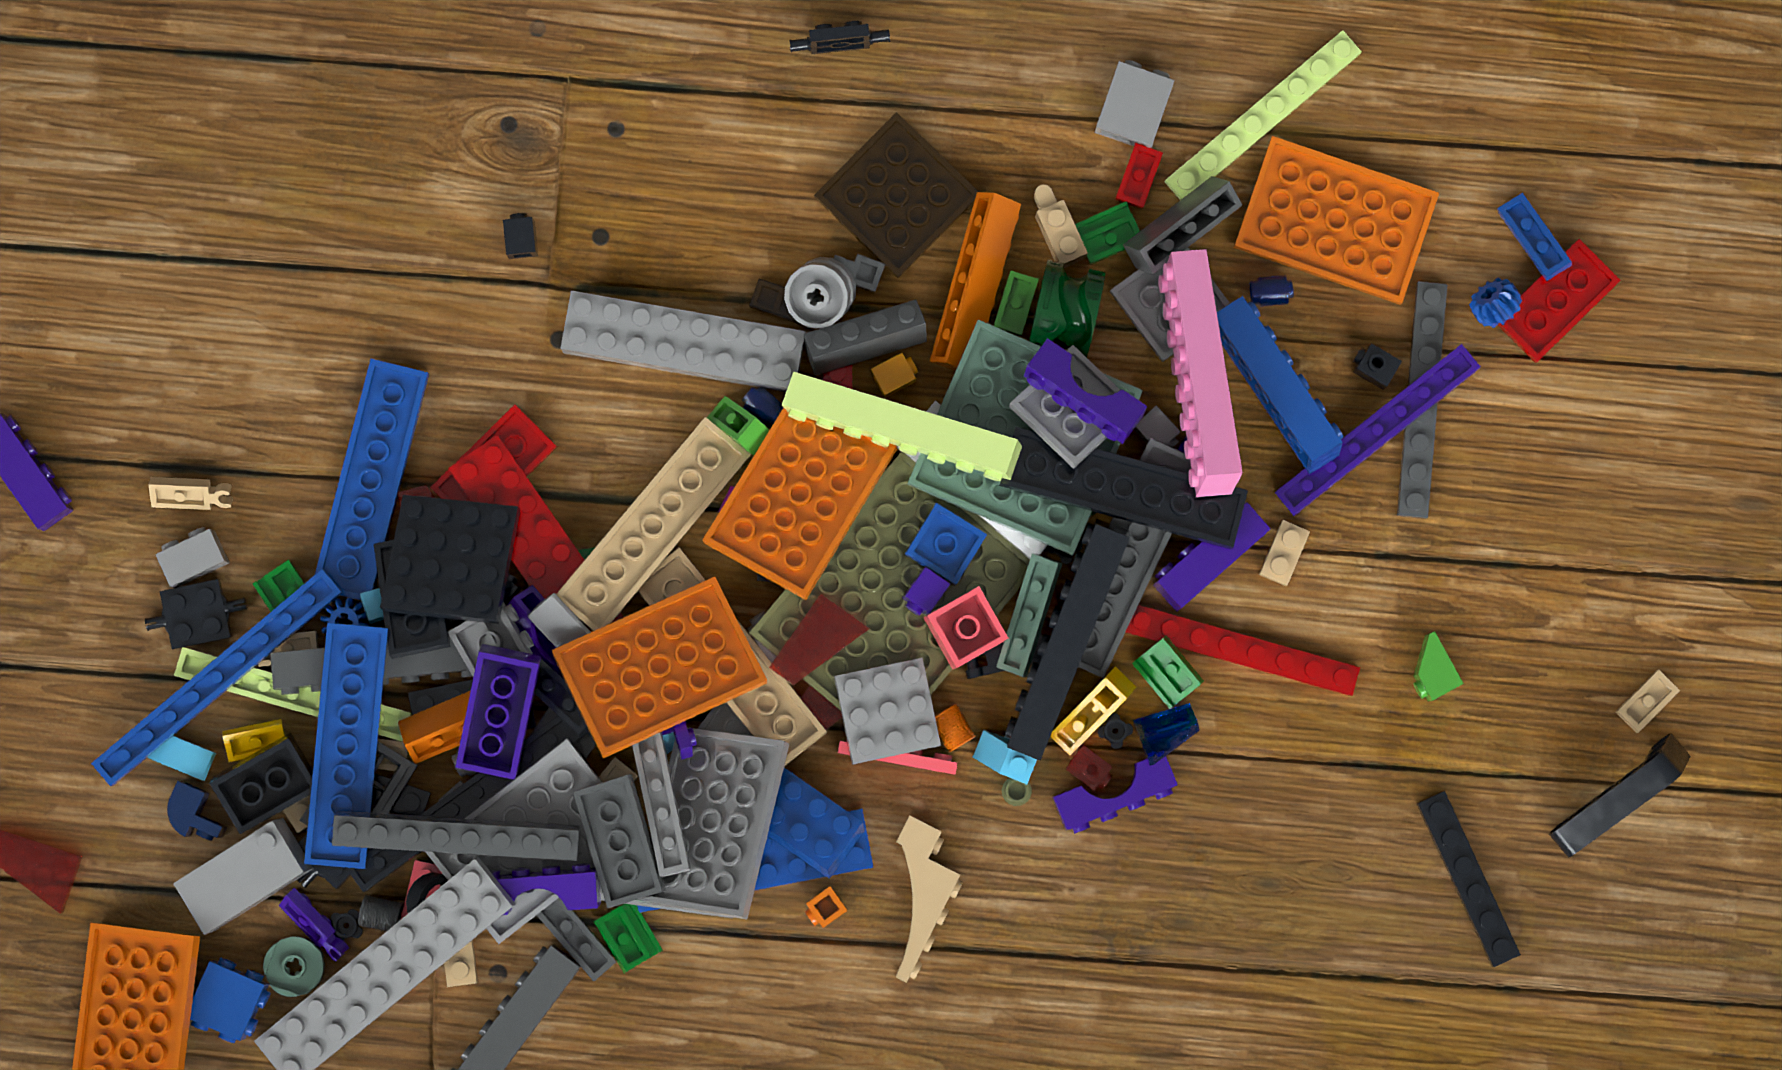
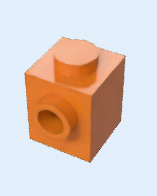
M830 885L806 903L809 909L805 913L814 926L820 923L822 928H824L847 912L848 909Z

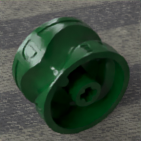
M1047 259L1029 342L1042 346L1047 338L1051 341H1061L1068 348L1074 345L1087 358L1106 272L1089 268L1087 274L1083 277L1073 278L1064 270V263L1053 262V260Z

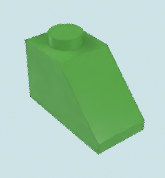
M726 396L707 417V419L753 456L769 432V429L755 416Z
M1436 632L1425 635L1413 675L1416 679L1413 685L1420 698L1426 697L1429 702L1464 683Z

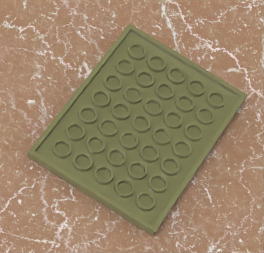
M902 451L883 472L807 600L785 589L748 633L840 711L834 676L923 658L931 696L952 670L923 618L926 615L921 613L918 616L905 606L907 601L902 599L920 571L925 568L906 556L905 552L935 503H938L980 529L987 536L957 585L954 586L948 582L950 584L931 613L980 586L997 616L1022 586L1030 561L1028 557L977 514L908 485L907 483L916 462Z

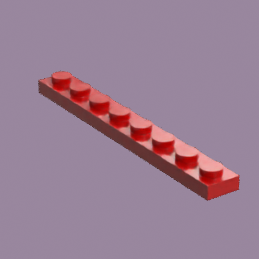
M1140 605L1137 606L1125 632L1156 642L1167 635L1177 648L1347 696H1353L1360 667Z

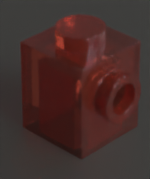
M1084 745L1081 746L1064 769L1092 791H1095L1097 787L1103 789L1113 776L1109 773L1112 766Z

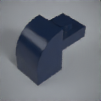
M177 781L168 801L167 814L172 827L184 837H191L194 828H196V835L212 841L214 837L223 838L227 826L201 815L210 793L184 781Z

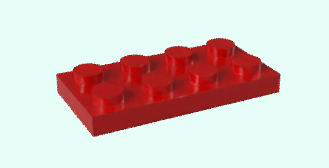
M1580 239L1565 251L1572 261V266L1548 281L1541 275L1520 296L1522 299L1519 305L1521 310L1513 314L1514 319L1506 320L1505 325L1498 324L1535 363L1621 281Z
M514 404L456 462L498 435L528 477L557 446ZM449 469L430 487L441 499L470 501Z

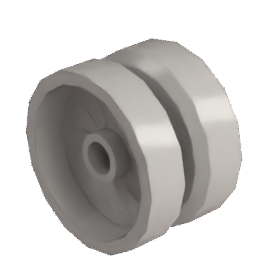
M819 257L809 260L790 276L785 286L784 300L788 312L797 322L809 328L821 329L833 325L850 310L856 298V284L852 273L843 263L833 258Z

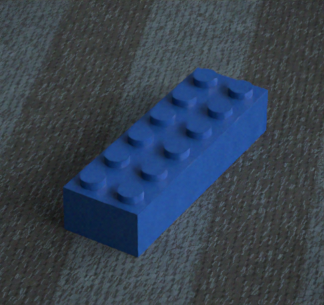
M1242 296L1217 312L1222 346L1307 472L1311 474L1340 455L1343 434L1335 423L1330 424L1324 416L1327 412L1318 398L1313 400L1307 391L1310 389V386L1302 374L1296 375L1291 367L1293 361L1287 351L1279 350L1275 344L1277 338L1268 325L1265 327L1258 319L1261 315L1252 301L1247 303Z

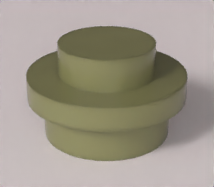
M1009 778L1002 786L1004 800L1013 806L1025 804L1032 794L1029 782L1024 784Z

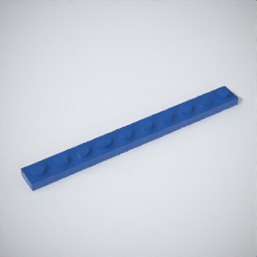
M321 569L91 764L110 786H114L343 593L326 571Z

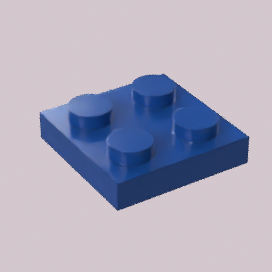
M935 503L906 550L905 555L955 586L987 534L938 503Z

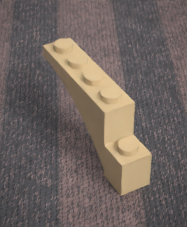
M910 815L896 841L902 845L912 888L910 935L903 960L896 974V978L906 983L909 977L912 979L916 978L922 966L918 959L923 950L929 952L936 938L931 933L936 923L939 925L943 924L949 912L945 905L949 897L956 898L963 884L958 881L960 874L928 859L931 853L937 855L944 839L939 837L941 831Z

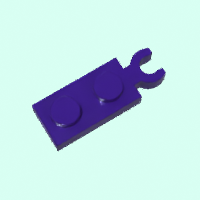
M295 888L286 894L279 907L319 948L323 946L330 958L336 962L345 954L344 952L349 947L342 939L334 935L336 930L332 927L331 921L316 911L305 894L299 893Z

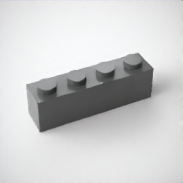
M1211 176L1124 243L1123 246L1136 269L1154 274L1163 267L1164 263H1167L1171 252L1187 249L1241 207L1242 203L1230 181Z
M912 300L805 333L806 355L814 376L927 342L926 322L917 300Z

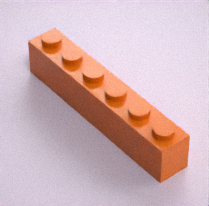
M977 192L930 362L956 371L977 321L989 322L991 311L995 305L999 282L1003 276L1006 257L1011 248V239L1015 225L1019 219L1020 203L997 193Z

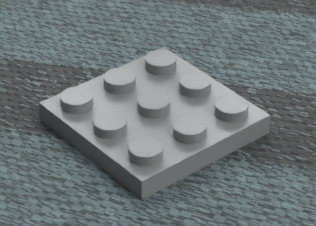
M1163 267L1154 274L1138 269L1111 289L1110 293L1161 362H1164L1174 353L1173 348H1169L1167 344V331L1170 330L1169 321L1164 320L1163 303H1166L1165 295L1160 293L1158 278L1159 275L1163 274ZM1212 280L1216 311L1218 312L1230 303Z
M1074 345L1067 350L1072 355V376L1080 388L1097 396H1108L1120 391ZM1029 385L1009 405L1073 469L1107 438L1099 427L1093 423L1088 424L1082 421L1077 416V412L1068 406L1063 407L1057 404L1052 399V395L1043 389L1038 390Z
M923 658L834 676L852 764L941 746Z

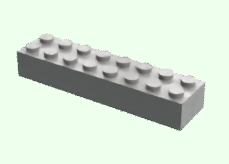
M571 291L560 349L564 354L786 392L793 372L799 373L805 331Z

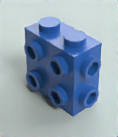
M220 957L219 961H209L192 1000L191 1025L203 1031H208V1028L220 1032L219 1038L235 1043L236 1039L241 1041L246 1039V1036L251 1037L258 1024V1020L254 1019L259 1008L263 1009L270 997V992L267 991L269 983L263 981L264 975L247 969L246 973L235 969L236 963Z

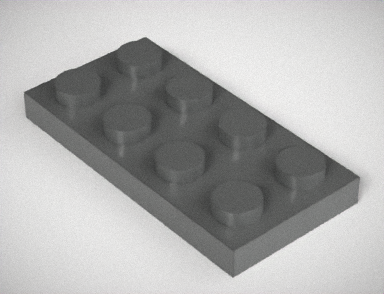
M632 774L573 792L607 908L666 891L663 878L659 876L653 844Z

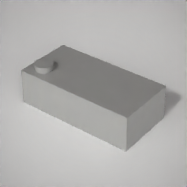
M280 818L272 820L173 884L205 935L218 930L314 868L311 864H304L305 853L285 820Z

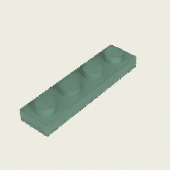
M1038 554L1031 555L1007 631L1009 639L1004 641L997 668L1027 677L1063 563Z

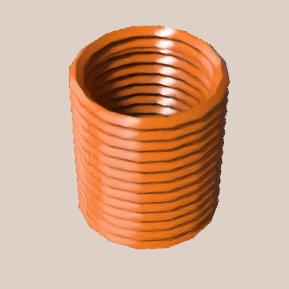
M957 704L935 716L938 733L948 752H952L976 737L969 724H967L968 722L964 719L965 717L961 714L962 712L957 707Z

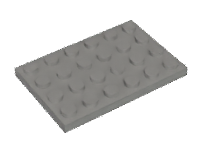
M693 728L697 745L692 746L693 757L681 760L675 739L669 761V769L691 871L662 877L666 891L637 899V901L748 919L789 743L783 740Z
M566 738L516 777L515 780H512L464 818L580 826L577 861L442 852L426 853L447 880L451 879L477 857L481 859L489 871L499 870L500 875L512 874V870L518 868H530V873L542 872V867L560 866V870H571L572 865L589 863L590 868H595L573 792L603 782L571 741ZM545 889L527 890L517 896L514 901L516 905L512 907L509 914L502 915L487 930L496 942L500 944L559 897Z

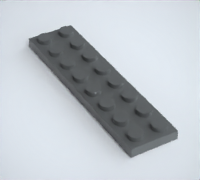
M1151 437L1139 460L1189 474V469H1192L1190 459H1186L1184 452ZM1112 517L1110 524L1130 531V539L1078 666L1104 678L1172 534Z

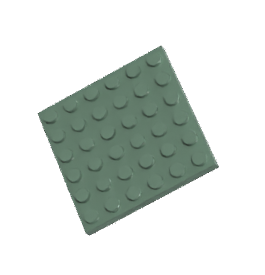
M978 320L937 415L1011 438L1013 437L1015 427L1035 432L1009 405L1030 385L1027 378L1024 377V373L1028 363L1041 346ZM1104 374L1120 390L1123 389L1139 400L1143 390ZM1106 438L1095 449L1116 454L1120 442ZM920 453L907 483L908 485L1070 555L1074 554L1091 511L999 486V481L986 478L982 471L973 469L972 473L957 469L955 463L945 460L944 464H939L927 459L928 455Z

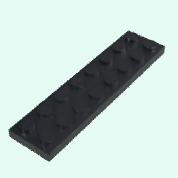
M1015 427L1012 438L1018 439L1022 449L1011 480L1002 478L999 486L1233 549L1248 490L1235 487L1232 494L1196 497L1195 487H1190L1187 473L1099 449H1094L1073 469L1036 432Z

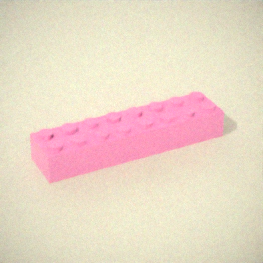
M1207 249L1171 252L1167 263L1163 265V274L1159 275L1158 285L1160 293L1165 295L1166 303H1163L1164 320L1169 321L1170 330L1167 331V344L1169 348H1173L1174 357L1171 359L1172 374L1177 375L1178 378L1175 394L1177 403L1182 404L1183 413L1180 414V427L1182 431H1186L1187 441L1184 443V453L1186 459H1190L1192 468L1189 469L1188 474L1190 487H1195L1196 497L1232 494L1243 472Z

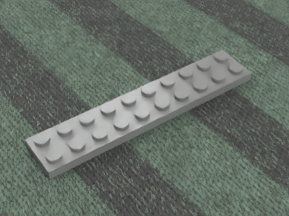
M479 857L475 858L254 1042L276 1070H315L515 906V902Z

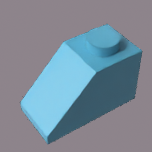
M983 730L973 758L999 774L1027 784L1037 759L1007 748V738Z

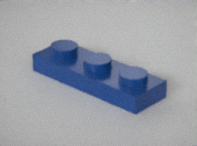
M1523 193L1497 208L1498 214L1546 281L1572 266V261Z

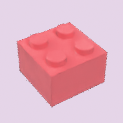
M980 586L923 617L952 670L1009 639Z

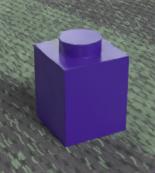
M925 567L920 571L902 599L907 601L905 606L918 616L921 613L928 615L950 584Z

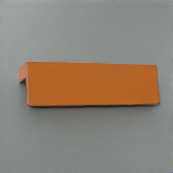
M471 691L398 722L404 745L415 764L460 745Z

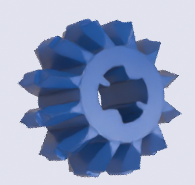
M1498 277L1493 282L1487 281L1485 286L1478 287L1479 291L1471 296L1472 301L1469 304L1472 313L1479 323L1484 327L1490 326L1495 328L1499 323L1505 325L1506 320L1514 319L1513 314L1521 310L1519 305L1522 299L1512 282Z
M347 598L345 607L341 599H336V610L329 605L325 607L326 611L331 614L330 618L326 616H321L320 618L325 623L340 624L341 618L345 620V616L348 615V619L353 621L352 625L372 627L370 624L363 623V620L367 619L365 612L360 614L364 608L363 604L359 602L353 608L354 599ZM327 626L321 629L322 633L326 634Z

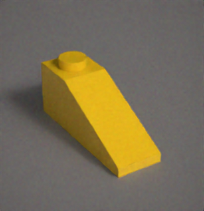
M1115 666L1052 731L1050 737L1065 752L1071 755L1130 696L1136 686Z

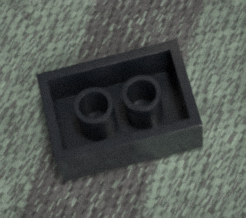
M289 733L213 776L209 784L239 834H242L311 795L313 769L293 735Z

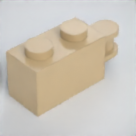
M1048 185L1038 186L1034 194V200L1039 209L1036 212L1035 218L1054 261L1064 263V268L1086 259L1088 252L1065 201L1057 202L1052 189Z

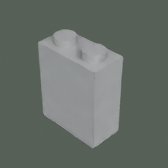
M1125 60V63L1119 61L1094 133L1131 146L1138 143L1152 148L1175 80L1170 79L1168 73L1160 70L1149 72L1141 69L1142 65L1137 62Z

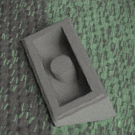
M555 593L538 603L528 614V618L556 648L591 633Z

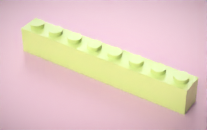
M793 372L782 402V406L789 412L788 416L795 420L805 422L806 418L815 420L816 425L822 428L833 430L835 426L844 429L843 433L858 439L861 438V435L871 437V441L883 447H888L889 443L900 446L899 450L906 454L916 456L917 452L928 455L927 459L933 462L944 464L946 460L955 463V467L968 473H972L973 469L982 471L986 478L999 482L1002 478L1011 480L1022 449L1018 439L797 372Z

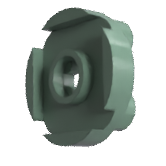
M292 936L281 939L271 946L266 953L263 963L264 974L272 989L283 996L297 997L310 993L319 985L325 972L323 952L314 942L304 937ZM297 958L299 959V965L302 966V970L296 971L295 975L290 974V968L286 967L288 961L293 962Z

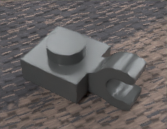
M857 254L855 262L837 255L834 256L835 260L843 263L852 273L856 287L875 293L885 266L884 263Z

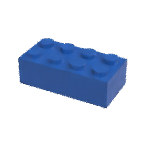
M784 768L768 836L830 879L865 832L863 822Z

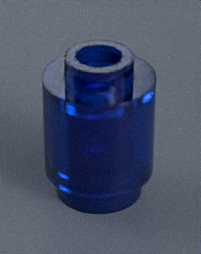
M1286 275L1258 277L1256 281H1250L1251 301L1254 304H1259V307L1285 305L1289 303V298L1294 297L1292 280L1287 281Z
M762 386L758 389L752 387L742 399L745 403L743 409L770 428L783 409L782 403Z

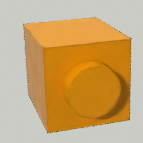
M903 353L871 369V374L884 398L915 383L916 377L914 374L918 373L911 357L905 359Z

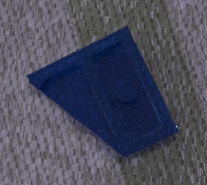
M1190 703L1133 720L1135 730L1150 766L1156 764L1200 731Z

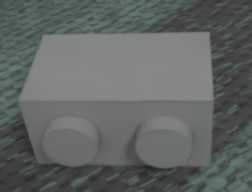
M205 527L190 532L188 534L189 539L180 543L178 540H174L161 546L162 551L155 555L170 587L178 588L230 563L214 530H206Z

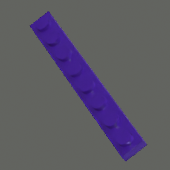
M1461 344L1341 439L1342 446L1338 457L1311 474L1306 469L1302 470L1278 489L1275 494L1290 513L1295 516L1477 372L1481 366Z

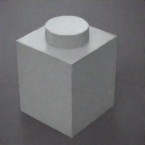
M1157 406L1145 415L1133 429L1146 444L1150 437L1171 447H1174L1179 442L1175 438L1180 433L1179 429Z

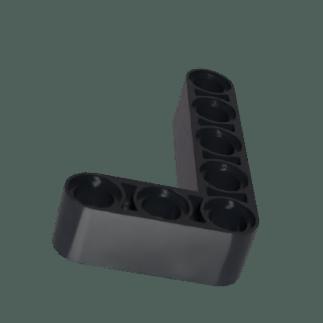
M1669 733L1650 749L1644 762L1557 825L1549 835L1568 858L1573 856L1679 778L1691 756L1674 735Z

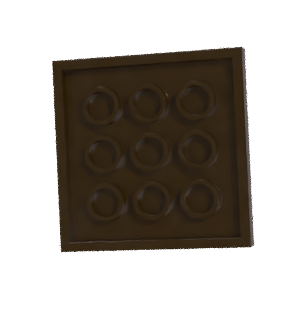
M896 112L814 197L899 278L974 203L976 194L979 191Z

